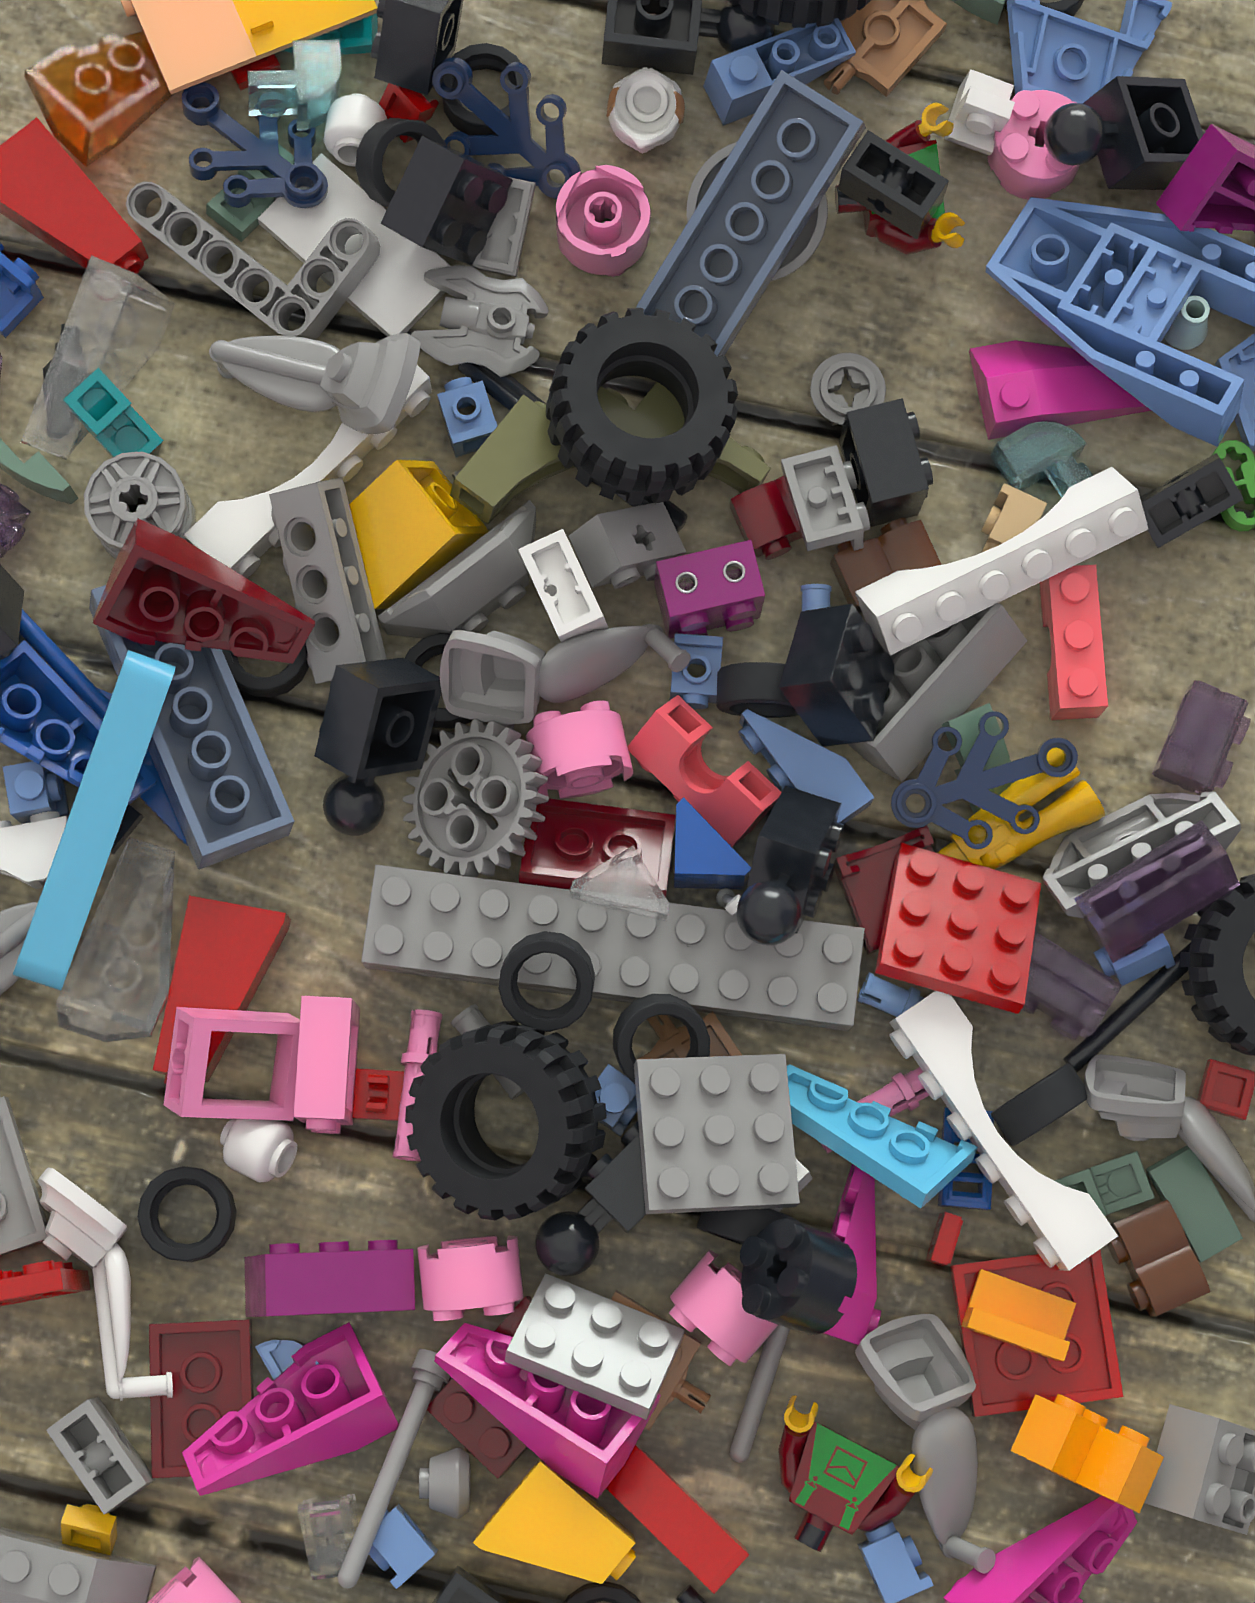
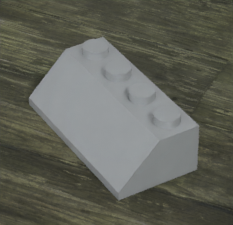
M997 603L890 655L894 663V677L889 682L884 701V714L882 719L879 720L874 741L848 745L872 766L903 782L932 750L931 740L934 732L942 728L943 723L962 715L1027 642V639L1003 605ZM945 732L938 737V742L946 734Z

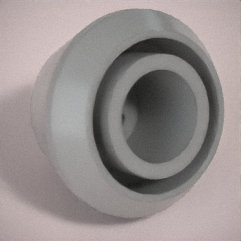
M454 1448L431 1457L429 1468L419 1469V1499H429V1509L456 1519L469 1512L471 1494L470 1455L461 1448Z

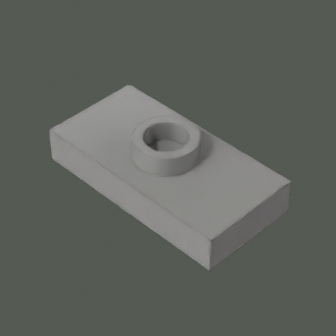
M511 178L513 182L508 191L507 201L496 215L487 234L484 249L477 255L473 265L470 266L476 269L517 277L536 184Z

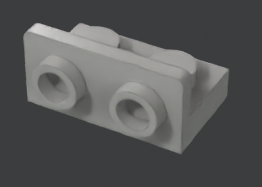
M837 445L781 459V469L807 551L849 540L854 551L862 549L864 531L870 530L869 517L864 502L855 503L852 493L853 489H857L855 473L850 461L842 462Z

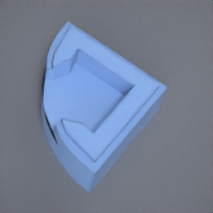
M289 1339L270 1340L255 1346L274 1380L294 1363L291 1356L303 1347L297 1341H289Z

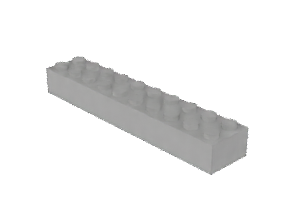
M375 864L361 962L366 969L499 986L502 964L515 944L528 935L543 931L565 934L579 942L590 956L595 972L592 998L632 1003L634 1000L650 994H671L687 1001L696 1012L711 1013L713 1011L714 1014L849 1031L854 1025L865 928L804 920L798 933H794L787 941L778 945L766 946L755 943L746 937L739 927L737 913L731 915L727 910ZM551 953L533 955L525 961L518 972L517 980L519 989L573 995L577 983L574 969L569 962L559 955Z

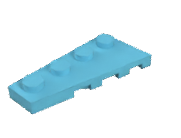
M787 1065L792 1124L920 1209L973 1161L977 1146L962 1139L959 1145L956 1146L936 1137L938 1129L919 1121L915 1128L890 1117L891 1108L875 1101L872 1103L853 1101L848 1098L847 1089L795 1066Z

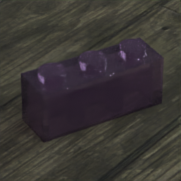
M1201 820L1080 894L1074 900L1089 931L1111 962L1114 963L1222 897L1230 890L1240 886L1227 852Z

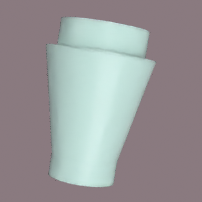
M1200 296L1188 297L1164 337L1171 346L1181 350H1190L1198 347L1205 340L1208 332V315L1210 312L1208 302Z

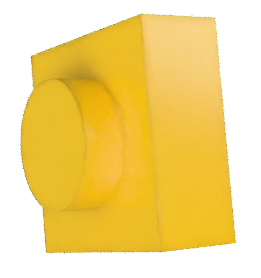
M67 1504L61 1520L62 1544L111 1556L117 1540V1517L110 1515V1513L104 1515L99 1506L85 1504L77 1507Z

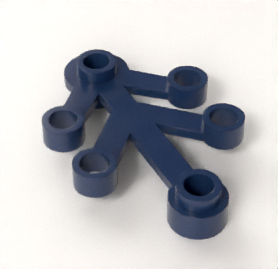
M452 57L442 61L434 70L432 76V83L436 92L446 99H458L496 133V135L468 136L464 132L455 131L444 140L446 146L451 148L450 141L458 140L464 145V154L468 156L520 154L532 166L504 168L498 163H489L487 166L507 177L534 182L546 196L557 199L566 181L581 171L576 159L566 153L563 118L567 112L565 101L558 95L550 94L543 97L537 105L536 116L545 125L546 150H544L532 139L527 89L531 81V73L526 65L520 62L510 63L500 76L501 86L508 92L509 118L472 85L473 73L470 66L464 60ZM510 71L519 72L523 77V84L520 86L513 85L508 79V73ZM447 73L454 75L458 81L457 88L447 87L443 82V75ZM552 103L556 105L559 110V116L556 118L547 116L544 112V104ZM553 169L560 170L565 176V182L555 183L552 181L550 171Z
M201 82L183 90L182 107L185 117L196 125L211 126L242 150L212 151L208 148L193 150L189 155V168L191 175L195 179L206 181L215 177L218 171L267 170L276 177L248 179L238 174L229 176L223 183L224 199L228 205L241 208L248 205L252 198L284 197L294 207L312 208L319 205L326 198L328 193L327 178L312 163V147L316 142V128L312 121L306 118H297L288 125V142L294 148V164L292 165L279 155L277 121L281 118L282 107L281 99L277 94L266 91L259 93L254 98V116L259 121V138H257L220 109L219 93L211 84ZM270 105L274 109L266 111L262 110L261 107ZM297 132H306L309 135L298 137L295 134ZM201 161L210 163L206 167H199L196 164ZM303 186H306V187H309L310 189H305V190H303V189H298V188L303 187ZM235 188H241L245 190L241 194H234L230 192Z
M997 711L987 712L978 722L979 734L956 779L936 786L948 757L956 754L962 746V737L955 728H939L932 736L931 743L933 748L918 778L906 780L894 790L891 798L892 812L896 819L905 826L920 828L932 822L962 837L964 843L974 849H983L990 844L993 837L990 825L982 820L968 821L942 805L963 799L1009 822L1010 827L1017 833H1032L1036 830L1040 821L1037 810L1030 805H1017L989 790L1042 772L1051 777L1066 776L1076 767L1078 760L1076 748L1070 741L1064 738H1050L1039 746L1036 754L983 771L997 741L1004 738L1009 730V722L1005 715ZM993 716L999 718L1002 722V730L996 736L989 735L985 731L984 726L986 720ZM944 732L952 733L956 739V744L950 751H944L938 746V737ZM1052 748H1059L1064 753V761L1058 767L1051 766L1047 761V753ZM919 794L923 797L925 803L920 812L912 813L908 810L906 800L910 795ZM1021 810H1028L1033 816L1032 824L1025 829L1018 827L1015 823V816ZM975 825H981L986 830V838L980 844L972 843L968 837L970 828Z

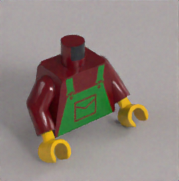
M940 103L928 105L922 113V121L916 120L894 133L885 141L940 175L937 141L930 140V134L934 133L945 137L952 133L954 124L948 120L936 126L937 118L941 114L948 112L949 108ZM838 185L835 186L837 214L863 212L866 235L877 237L879 242L906 255L940 247L942 241L951 248H959L964 243V238L960 234L950 232L957 226L965 225V222L955 213H945L944 200L919 238L915 239L840 192Z
M791 1396L784 1413L785 1426L778 1453L781 1484L791 1493L789 1501L807 1511L794 1536L799 1542L821 1552L834 1526L851 1535L857 1529L873 1531L898 1516L915 1493L923 1489L932 1476L933 1469L931 1467L923 1476H919L911 1470L910 1463L916 1456L914 1454H909L903 1463L898 1465L815 1421L818 1412V1404L816 1402H813L810 1413L802 1414L798 1412L794 1407L797 1396Z

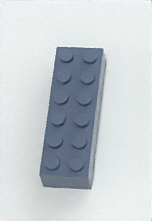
M781 70L636 308H643L644 315L654 316L656 309L670 312L669 319L680 324L683 318L696 325L694 332L702 338L705 334H708L718 344L714 352L717 357L725 355L866 129L864 122Z
M106 585L91 590L89 609L93 618ZM97 626L117 676H119L128 650L176 667L148 750L198 870L289 836L295 821L222 650L205 647L201 648V652L185 650V645L160 641H155V646L139 644Z

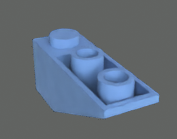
M838 18L826 26L817 27L816 23L806 24L805 28H794L713 59L703 87L724 126L755 114L781 70L806 85L855 56L856 51Z
M748 709L741 714L739 723L743 728L738 733L742 741L754 755L761 752L771 766L766 770L767 774L781 792L785 786L841 803L837 820L841 824H845L871 805L875 797L846 758Z

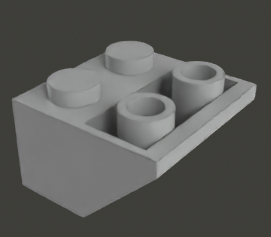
M1169 1404L1156 1452L1164 1458L1144 1503L1247 1535L1250 1522L1255 1517V1431L1220 1418Z

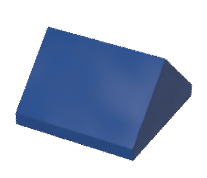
M683 797L676 804L674 888H728L743 890L748 885L751 867Z

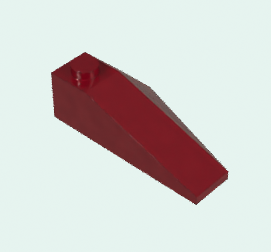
M137 518L116 558L94 615L93 624L139 644L155 646V641L183 644L185 645V650L201 652L202 647L232 651L233 655L238 657L293 664L312 632L315 620L185 539Z

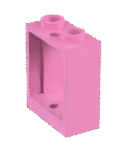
M301 996L294 1118L306 1123V1129L311 1130L313 1133L340 1134L341 1125H353L352 1113L357 1067L360 1007L352 998Z
M177 1007L164 1106L180 1117L293 1121L300 1019L289 1013ZM212 1031L278 1034L269 1101L203 1098Z

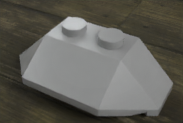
M528 500L505 520L394 605L378 615L381 628L386 634L425 638L438 633L451 634L456 630L478 633L488 624L487 616L500 606L508 609L520 601L527 592L524 588L529 585L530 574L518 549L534 542L537 520L534 504Z
M1202 792L1201 795L1187 793L1149 794L1092 824L1066 835L1053 857L1050 868L1043 875V882L1067 916L1113 923L1145 906L1151 907L1203 881L1240 832L1241 824L1216 792Z
M0 1527V1603H147L156 1565L112 1554L110 1556L62 1544L60 1541Z

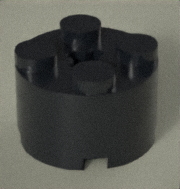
M788 1218L770 1223L757 1237L750 1236L742 1244L740 1250V1261L743 1264L741 1289L743 1295L742 1307L745 1312L808 1335L824 1333L838 1323L844 1314L839 1312L838 1309L845 1296L852 1298L857 1282L856 1258L848 1244L843 1243L837 1236Z

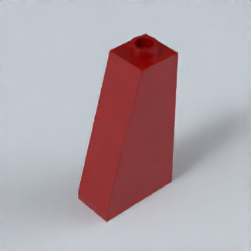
M37 117L0 145V214L111 286L121 279L123 281L129 280L140 272L144 266V261L149 258L141 239Z
M189 896L153 1065V1071L165 1075L164 1084L167 1083L176 1008L246 1011L290 929L291 919L286 913ZM211 1032L205 1082H209L235 1032Z
M635 1444L626 1463L606 1489L715 1594L749 1556V1553L743 1544L643 1449Z

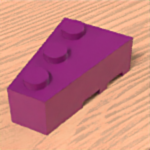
M1210 124L1162 193L1156 205L1180 231L1193 232L1195 228H1211L1222 234H1232L1233 230L1253 231L1255 233V145Z
M398 1240L368 1241V1251H349V1241L320 1242L319 1252L300 1253V1243L269 1244V1254L244 1257L246 1317L415 1310L414 1250L398 1249Z

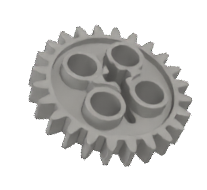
M473 719L471 727L460 722L456 723L455 735L443 730L439 732L440 747L428 743L427 752L430 757L427 762L424 761L422 769H419L421 771L419 777H407L406 782L415 787L414 794L403 797V802L413 805V811L407 813L403 817V821L416 825L409 833L408 838L421 843L416 852L418 855L430 858V866L444 870V873L477 878L479 873L490 877L494 876L495 865L509 869L511 867L510 852L520 856L526 854L521 841L524 837L531 840L537 839V835L530 826L532 822H542L545 820V817L536 811V806L549 801V797L537 793V788L548 781V777L534 772L542 763L541 758L530 754L534 745L520 739L521 733L494 721H490L487 724ZM452 772L454 773L455 777L457 778L456 780L453 778ZM507 792L506 799L502 804L503 796ZM493 817L497 820L498 827L496 823L493 821ZM474 828L473 836L470 839L471 831Z

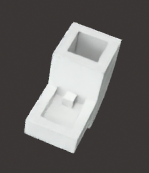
M970 69L959 86L948 120L954 124V129L950 135L945 136V140L990 156L994 149L995 131L1001 132L1011 117L1015 102L1010 100L1014 85Z

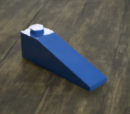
M24 640L18 644L9 656L0 660V742L79 787L102 721ZM143 764L141 765L128 805L157 782V779Z

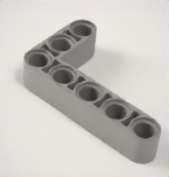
M141 182L136 184L127 196L126 207L128 213L137 223L282 336L304 337L316 340L376 262L380 253L378 238L362 222L352 218L339 220L330 228L287 285L161 186L153 182ZM161 198L162 202L159 212L155 216L147 217L146 209L148 204L153 199ZM196 225L197 236L191 244L183 246L181 241L183 232L188 227ZM362 234L363 244L360 250L351 255L346 254L345 244L352 235ZM232 253L233 264L231 268L225 273L218 274L217 263L219 259L225 254ZM333 272L334 283L332 287L326 292L318 293L316 286L319 277L323 273ZM263 281H268L269 293L267 297L262 301L254 302L252 296L255 286ZM304 309L306 314L304 324L299 329L290 331L288 320L291 314L296 310Z

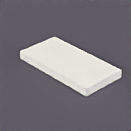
M321 153L312 163L327 178L328 193L326 198L315 207L298 208L290 205L284 197H278L257 218L259 225L301 262L305 263L337 221L352 218L362 222L378 238L380 253L376 262L346 301L387 337L407 333L445 293L424 280L425 272L432 269L449 267L450 265L436 252L422 248L380 224L387 210L379 203L370 199L358 184ZM303 186V187H300V188H298V189H303V190H305V189H310V188H309V187H306V186ZM362 234L352 235L345 244L346 254L351 255L360 250L363 244ZM333 272L323 273L320 278L332 287L334 283Z

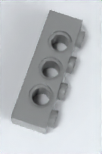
M343 477L269 494L272 505L271 516L275 527L278 529L284 554L283 565L290 578L295 599V609L315 620V626L305 642L308 651L307 662L313 672L315 684L331 681L336 665L387 659ZM312 528H313V530H314V532H315V536H316V540H315V541H314V539H313V537H312V532H311V529H312ZM323 575L327 580V588L323 582ZM334 623L338 626L339 636L335 631Z

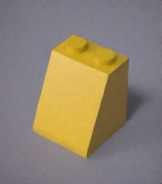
M394 461L349 504L375 609H386L394 605L489 532L478 516L450 496L453 485L434 461Z
M541 1459L537 1461L485 1524L473 1542L481 1550L599 1584H603L609 1575L617 1581L636 1558V1551L632 1549L635 1544L634 1534L582 1489L554 1472Z

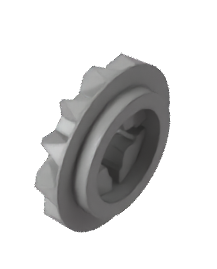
M854 353L837 354L823 361L815 370L810 387V397L815 405L817 414H821L828 419L832 426L837 424L843 425L846 413L849 411L883 403L886 394L885 380L879 368L868 358ZM844 374H847V381H850L852 388L862 390V392L854 395L851 407H848V403L845 402L843 395H835L833 391L841 388Z

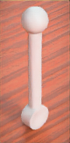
M724 888L717 893L716 900L720 906L733 915L737 912V905L741 896L739 894L735 896L732 890Z

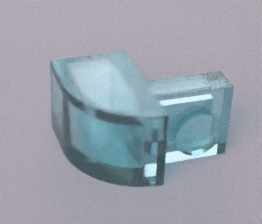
M293 40L292 70L248 71L249 116H296L297 130L311 129L326 122L328 109L336 99L340 98V41Z
M1035 422L1018 429L998 441L990 456L1008 484L1020 491L1027 489L1048 476L1062 498L1069 487L1093 476L1084 463L1080 462L1078 464L1075 460L1080 456L1087 443L1073 429L1056 422Z

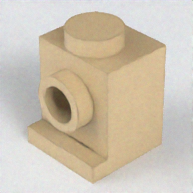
M1004 483L994 505L1000 508L992 507L981 532L989 535L982 552L1001 545L1040 520L1048 503Z

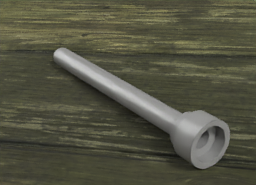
M778 1325L765 1340L730 1448V1457L735 1462L742 1463L750 1455L790 1331L789 1328Z
M419 1349L411 1367V1370L415 1372L412 1381L416 1384L339 1571L338 1582L343 1588H352L357 1584L434 1391H440L442 1384H448L451 1378L449 1374L434 1362L436 1352Z

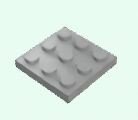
M785 1054L636 1060L634 1063L646 1214L790 1208L800 1204Z

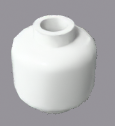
M351 94L336 99L328 108L323 138L326 149L340 163L356 166V153L364 134L376 123L387 119L384 109L376 101L363 94Z
M230 1119L223 1128L220 1142L224 1145L223 1159L227 1166L257 1182H268L274 1177L280 1178L285 1175L293 1164L297 1153V1143L294 1141L293 1131L287 1123L281 1120Z

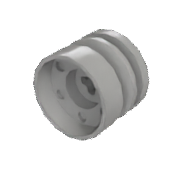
M145 452L121 453L104 461L91 475L84 493L85 515L92 530L101 541L105 550L115 559L137 518L185 539L184 534L196 523V510L176 470L162 458ZM138 498H143L146 505H138L136 512H131L128 505L134 506L137 504Z

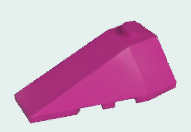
M1014 340L970 348L969 350L988 440L1152 411L1094 367L1073 348Z
M851 1164L830 1233L837 1236L843 1243L848 1244L854 1252L857 1263L856 1288L852 1298L844 1297L838 1309L839 1312L844 1314L838 1323L821 1334L859 1345L867 1334L878 1327L881 1310L874 1308L877 1299L875 1178L860 1170L854 1164Z
M350 1322L305 1344L291 1356L294 1363L275 1380L272 1381L267 1377L256 1387L258 1395L241 1410L226 1413L182 1452L200 1496L354 1452L397 1430L399 1423Z
M464 1323L435 1355L434 1362L554 1472L598 1499L626 1463L659 1403L661 1395L658 1394L647 1420L504 1362L507 1348L513 1337Z
M1101 1496L996 1553L994 1567L988 1573L983 1574L973 1568L965 1577L956 1581L952 1589L943 1597L945 1603H1082L1083 1600L1078 1596L1082 1591L1083 1585L1092 1573L1100 1574L1107 1568L1138 1523L1133 1510Z

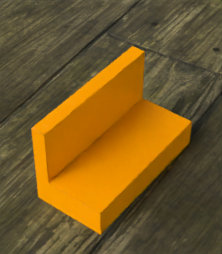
M980 1269L961 1327L1047 1358L1064 1362L1070 1342L1064 1339L1076 1303Z

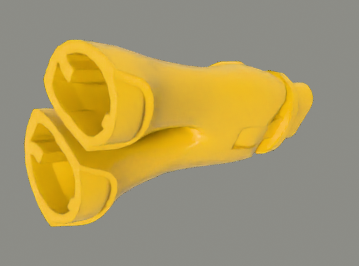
M1059 748L1049 750L1047 753L1048 763L1053 767L1060 766L1064 761L1062 750ZM1076 766L1071 773L1063 777H1051L1042 772L1013 782L999 796L1017 805L1033 806L1078 777L1080 771ZM1081 780L1055 801L1038 811L1039 825L1032 833H1017L1010 827L1009 822L980 809L968 821L982 820L990 825L993 832L990 844L983 849L970 848L964 843L962 837L953 833L950 836L952 842L936 853L995 870L1054 836L1100 820L1105 817V811L1090 785L1086 781ZM1026 810L1019 811L1015 816V823L1022 829L1028 828L1033 822V816L1019 821V816ZM981 825L971 827L968 832L970 841L974 844L982 843L986 838L985 828Z

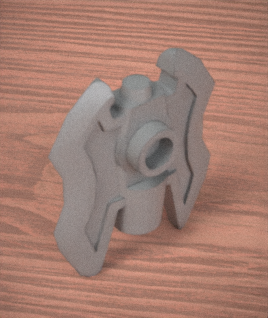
M464 265L443 267L425 272L424 280L428 284L455 298L445 297L439 326L448 328L447 330H417L412 332L411 336L421 341L420 349L447 365L452 366L462 363L482 365L500 377L522 371L539 359L540 354L536 348L521 346L524 344L525 339H532L535 325L529 322L530 316L526 314H534L535 318H544L548 315L549 310L540 293L523 278L499 280L485 276L473 266Z

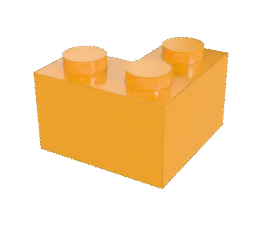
M1035 1394L1011 1448L1012 1452L1137 1513H1140L1164 1458L1147 1448L1150 1441L1149 1437L1123 1425L1118 1434L1106 1429L1107 1418L1086 1409L1080 1403L1060 1394H1057L1054 1402Z

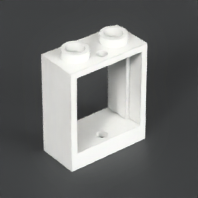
M563 529L518 549L561 642L581 634L608 628Z

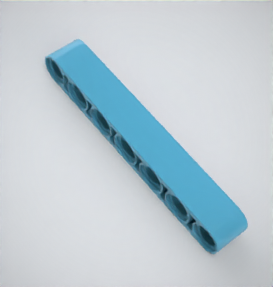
M130 650L127 651L13 975L61 991L171 684L175 666Z

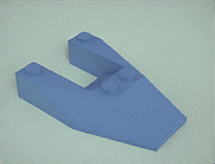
M1030 197L986 265V273L1089 363L1174 428L1218 447L1239 412L1245 379L1161 342L1190 296H1200L1208 302L1210 308L1255 327V247L1209 228H1195L1193 232L1180 231L1165 214Z

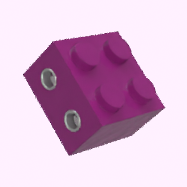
M751 540L656 561L654 587L666 635L670 639L675 637V633L707 636V630L724 626L726 631H739L753 626L754 619L760 618L765 592Z

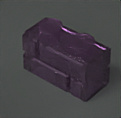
M1194 680L1186 689L1152 772L1154 777L1173 785H1179L1181 788L1197 795H1201L1202 792H1212L1215 786L1222 789L1233 767V762L1226 759L1232 743L1241 744L1251 722L1250 718L1244 716L1248 706L1247 700L1228 692H1222L1219 688L1200 680Z
M1037 933L1033 941L1025 1005L1022 1010L1030 1014H1034L1036 1009L1053 1018L1050 1024L1053 1029L1072 1040H1076L1078 1035L1088 1038L1096 1031L1122 985Z

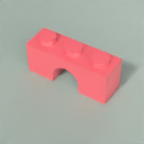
M1096 564L1076 565L1039 583L1043 627H1049L1051 638V666L1047 673L1051 720L1098 718L1108 707Z
M677 695L653 713L627 746L628 751L637 759L644 770L652 773L672 792L678 802L684 797L721 837L733 847L756 827L777 802L782 792L749 761L730 776H722L713 772L704 762L701 753L702 742L713 727Z

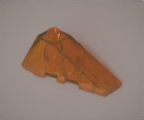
M143 29L141 32L117 38L115 33L101 36L100 43L78 49L75 44L60 47L26 69L24 74L53 136L86 167L121 144L174 95L168 89Z

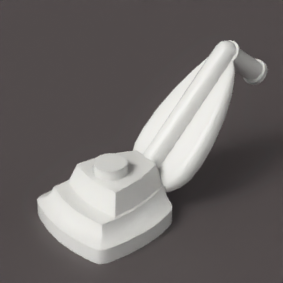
M47 1168L37 1180L42 1189L40 1204L51 1213L45 1229L47 1238L43 1241V1244L63 1260L67 1261L73 1255L92 1269L107 1394L113 1399H120V1401H123V1398L152 1396L172 1398V1372H166V1375L123 1378L130 1348L131 1278L125 1252L117 1242L126 1232L127 1226L53 1168Z

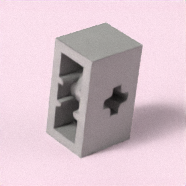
M663 502L597 514L568 536L592 588L612 583L614 589H618L635 582L642 576H645L646 581L655 580L656 561L682 556L686 553Z
M99 1397L87 1399L46 1430L104 1515L120 1507L156 1480L152 1478V1473Z

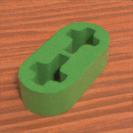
M1227 440L1221 443L1212 455L1218 453L1223 461L1226 454H1229L1232 460L1241 461L1242 464L1236 470L1237 481L1234 479L1231 468L1226 467L1238 490L1241 491L1245 504H1254L1255 506L1254 454L1245 443L1237 440ZM1237 504L1221 512L1225 523L1234 530L1249 531L1255 528V509L1249 515V518L1246 517L1244 512L1235 511L1234 507Z

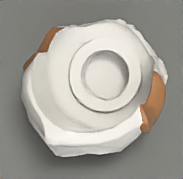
M643 67L614 84L609 94L606 116L609 118L613 132L620 141L643 154L656 146L665 144L674 137L679 125L684 120L685 103L681 89L675 81L653 68Z

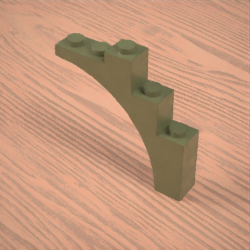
M656 382L635 410L629 407L627 400L616 390L611 388L605 389L602 386L598 389V400L606 416L618 428L631 435L642 438H660L679 431L684 425L683 412L677 399L666 387ZM523 394L454 478L450 496L487 524L513 499L540 481L569 470L563 466L557 457L561 445L555 446L551 444L547 431L550 420L546 418V404L540 401L533 402ZM729 437L720 458L717 459L713 470L708 476L719 479L742 493L763 484L771 467L765 464L763 457L756 450L749 446H741Z

